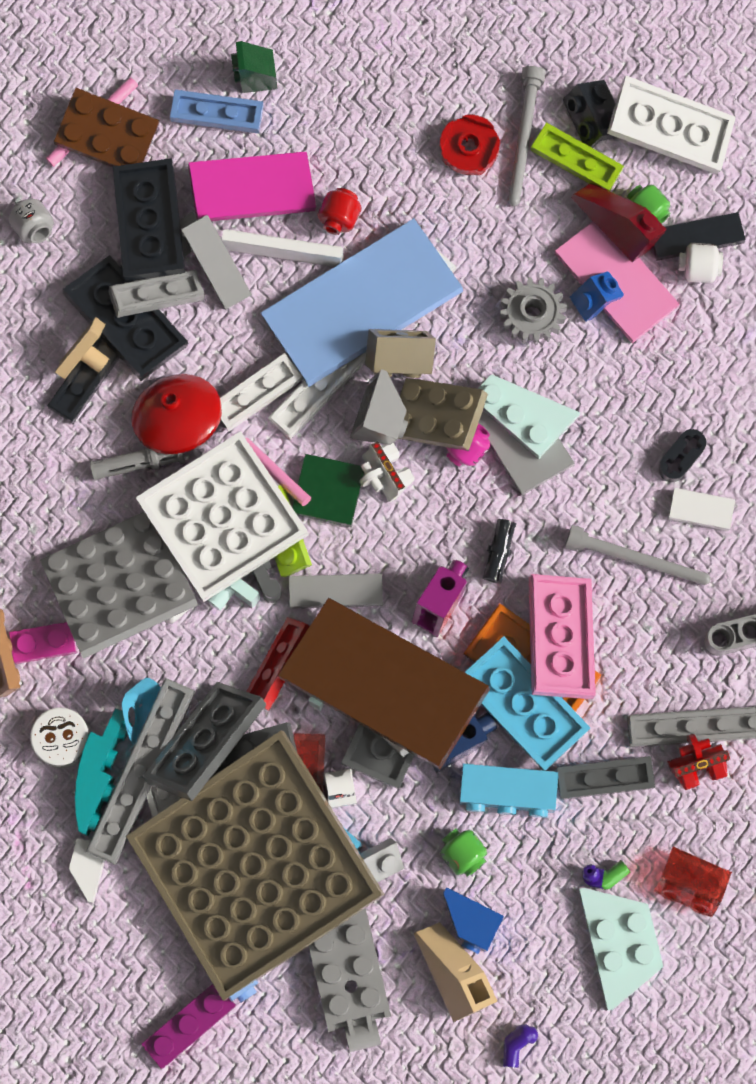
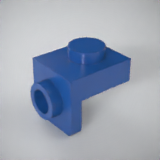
M607 271L591 276L569 298L586 322L596 317L611 302L620 300L624 293L616 279Z

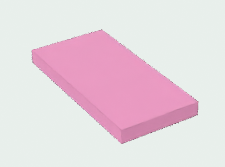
M593 221L555 250V255L581 285L591 276L607 271L616 279L624 296L620 300L608 304L603 311L631 343H634L679 306L676 299L640 258L631 262Z
M531 574L529 577L532 695L593 699L596 696L591 579Z

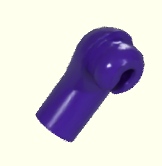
M527 1024L519 1025L505 1037L503 1067L519 1068L520 1050L528 1043L534 1044L538 1039V1032L535 1027Z

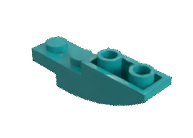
M115 708L103 736L90 732L79 763L75 790V809L78 831L85 836H89L91 831L95 832L102 817L100 810L104 802H109L116 786L113 785L115 779L104 772L106 768L111 769L118 756V752L115 751L120 739L125 740L128 735L123 711Z

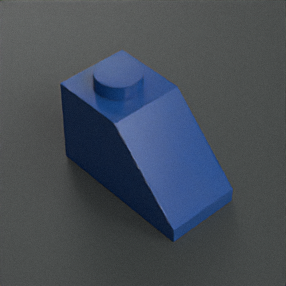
M446 887L443 897L457 938L463 941L461 946L475 954H479L480 950L487 952L504 916Z

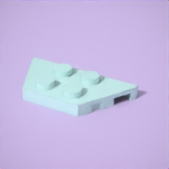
M581 888L579 889L581 903L606 1009L609 1011L617 1007L663 968L661 954L648 904Z

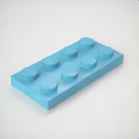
M502 637L465 671L468 675L489 686L490 690L481 706L492 715L496 722L542 771H546L590 730L588 724L562 697L532 695L531 664L505 637Z

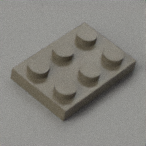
M406 377L400 398L407 410L404 420L408 421L403 437L398 439L469 451L488 394L483 389Z

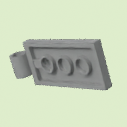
M365 908L309 945L328 1032L344 1027L350 1052L381 1045L376 1019L391 1017ZM348 981L357 983L358 987L355 992L349 993L345 990V985Z

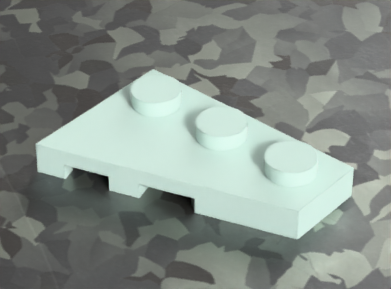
M492 374L478 388L483 389L488 394L483 411L538 459L580 416V412Z

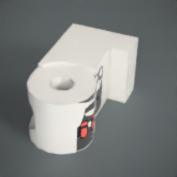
M350 768L324 773L327 800L332 809L357 804Z

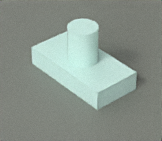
M239 579L206 601L221 611L234 594L253 608L260 600V595L258 591L242 579Z

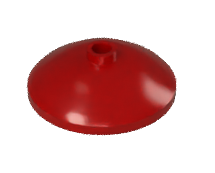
M190 374L170 375L155 381L139 395L133 406L131 423L138 440L148 449L162 454L184 453L202 445L213 435L221 420L222 404L216 389L205 379Z

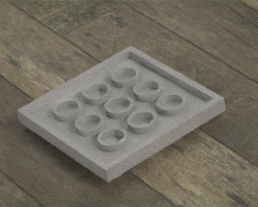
M145 512L40 559L83 659L198 605L180 565Z

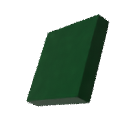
M305 454L298 485L311 497V500L308 504L302 506L294 499L293 510L297 516L352 527L361 489L359 481L364 476L363 469L360 465Z

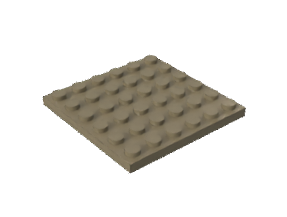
M279 731L210 778L193 801L185 798L179 799L126 836L223 1001L228 1000L230 996L257 981L385 895L284 731Z

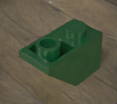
M243 41L236 42L237 53H231L234 80L235 83H241L242 93L278 89L273 50Z

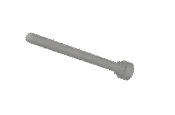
M525 66L522 68L521 82L525 88L508 198L511 206H517L520 203L536 94L545 81L546 71L537 66Z
M572 525L565 544L566 549L577 552L578 549L584 550V548L701 585L710 583L711 577L705 572L588 536L589 533L584 532V528Z

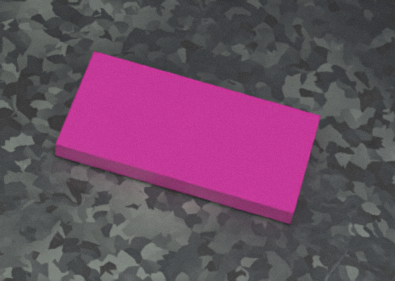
M307 152L189 162L188 164L196 220L205 215H208L211 221L312 212L316 210Z

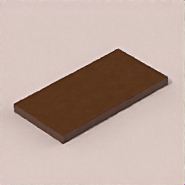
M329 597L278 675L286 683L438 769L442 768L490 690L487 684Z

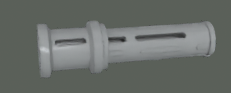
M146 447L144 450L91 461L90 467L94 481L149 467L152 470H159L161 466L179 462L184 464L185 456L184 453H157Z

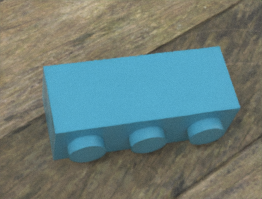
M463 764L459 805H466V811L485 812V807L498 808V814L516 815V810L529 811V816L547 818L548 813H554L556 810L558 772Z

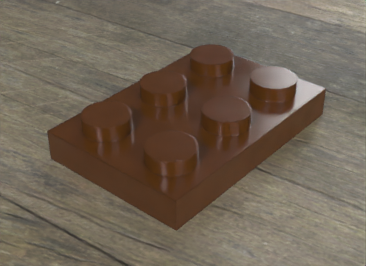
M75 87L55 137L54 145L110 167L141 163L146 159L160 120Z

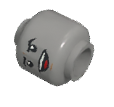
M31 198L17 202L9 216L10 226L25 243H41L51 235L54 225L53 217L38 199Z

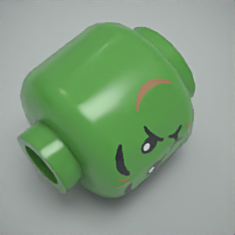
M456 828L442 839L445 846L441 849L440 856L455 875L465 874L466 877H469L487 862L484 858L487 855V848L472 830L468 829L460 833Z

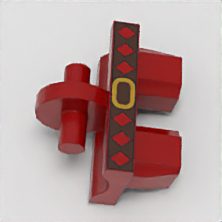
M695 734L687 735L688 745L678 748L681 757L667 761L669 770L676 776L682 788L688 790L700 785L696 771L706 768L711 780L727 777L726 761L730 760V756L721 744L711 747L708 738L698 741Z

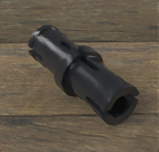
M497 519L492 544L488 545L487 552H489L482 579L493 583H502L507 558L511 557V541L517 523H511V521L505 519Z

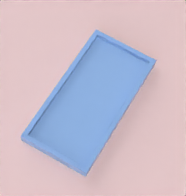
M413 218L262 311L261 315L294 366L302 375L308 387L365 353L369 329L402 330L462 293L463 288L417 221Z

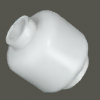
M690 243L686 248V253L679 254L678 271H684V277L688 282L713 283L716 276L721 277L723 252H718L716 245Z

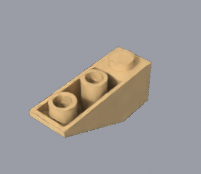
M440 922L413 933L453 1022L498 1002L484 971Z

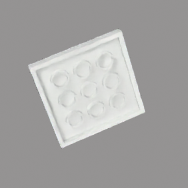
M241 431L136 497L137 502L203 602L309 535L307 529Z

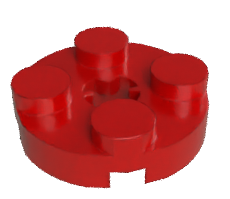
M473 114L464 115L454 122L453 120L449 122L442 131L440 138L442 161L457 173L482 175L495 163L499 154V136L491 122L484 117ZM474 139V145L477 148L467 151L465 146L461 145L462 142Z

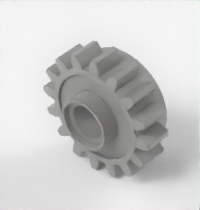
M528 277L527 285L524 286L519 280L516 281V291L508 288L506 296L509 299L502 298L501 307L505 309L500 311V318L507 319L503 324L504 330L511 329V338L514 339L517 336L522 338V344H526L528 340H531L535 345H538L539 340L543 338L549 342L552 332L557 335L559 334L560 326L558 324L565 323L566 316L561 313L566 312L567 305L560 303L563 299V294L553 293L555 284L545 287L543 278L539 280L538 284H534L532 278ZM529 307H535L541 314L530 316L525 310Z

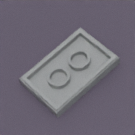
M482 412L479 424L489 432L490 446L521 496L574 466V461L559 438L538 459L487 413Z

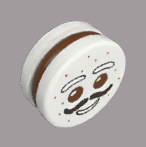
M62 707L52 708L42 713L35 720L30 733L31 746L35 754L44 763L56 768L71 767L80 762L90 729L85 720L75 711Z

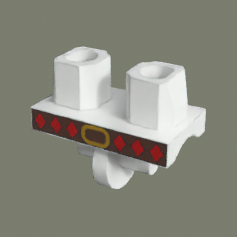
M377 441L370 444V449L362 455L365 463L361 468L365 476L359 482L362 487L372 485L376 493L382 490L390 503L396 500L412 484L414 476L407 467L398 471L393 467L392 463L400 457L394 443L391 445H380Z

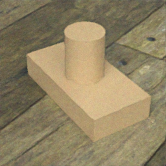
M95 317L61 359L55 373L65 379L80 360L99 373L109 358L92 345L100 337L106 324Z

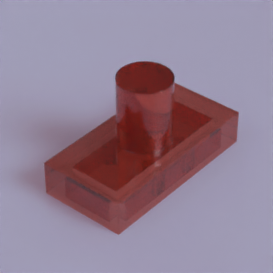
M294 733L297 753L323 793L326 735Z

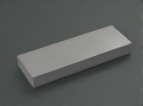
M208 215L180 229L224 309H228L252 295Z
M196 269L185 271L183 274L154 277L109 286L108 290L117 318L203 301L205 297Z
M382 573L289 576L290 609L322 608L328 597L345 607L383 606Z

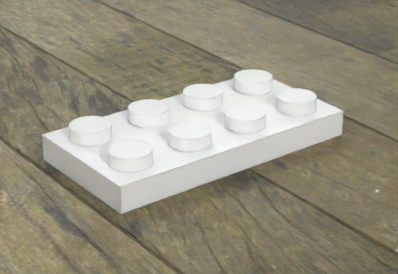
M625 76L622 79L607 134L718 174L723 166L736 117Z

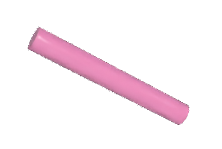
M246 438L270 476L302 506L308 504L311 497L249 438Z

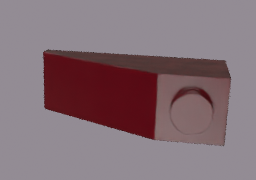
M592 183L580 189L571 197L631 262L649 252L667 230L646 207Z

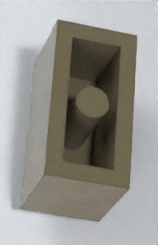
M369 329L365 365L374 375L381 369L387 371L390 377H392L393 373H403L404 376L409 378H420L422 374H432L436 338L428 331Z

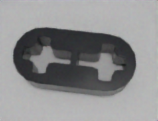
M696 429L686 430L663 456L659 464V473L664 480L668 482L680 481L702 455L706 447V438L702 432ZM693 438L697 439L696 446L699 449L692 448L688 454H685L683 452L687 445L685 439L689 441ZM678 457L682 459L678 466L680 473L677 471H673L671 474L667 472L668 465L666 462L672 464Z

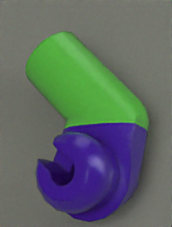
M620 860L609 870L597 868L592 864L587 865L583 868L582 876L583 881L588 886L608 890L631 872L624 862Z

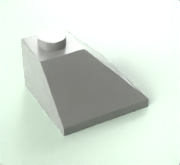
M381 369L368 381L350 438L368 442L378 441L382 444L391 445L398 438L403 437L408 421L404 420L407 410L387 371Z

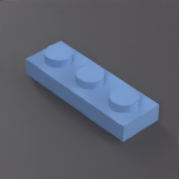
M175 90L170 120L177 123L259 134L264 105L263 101Z

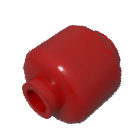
M337 188L327 192L317 216L324 225L325 231L333 235H339L340 232L347 233L352 231L362 207L355 193L345 188Z

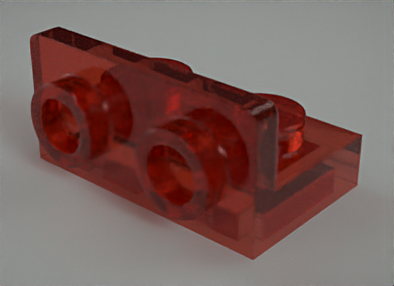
M672 847L654 892L662 895L669 901L683 904L698 914L713 917L722 902L732 872L676 847Z

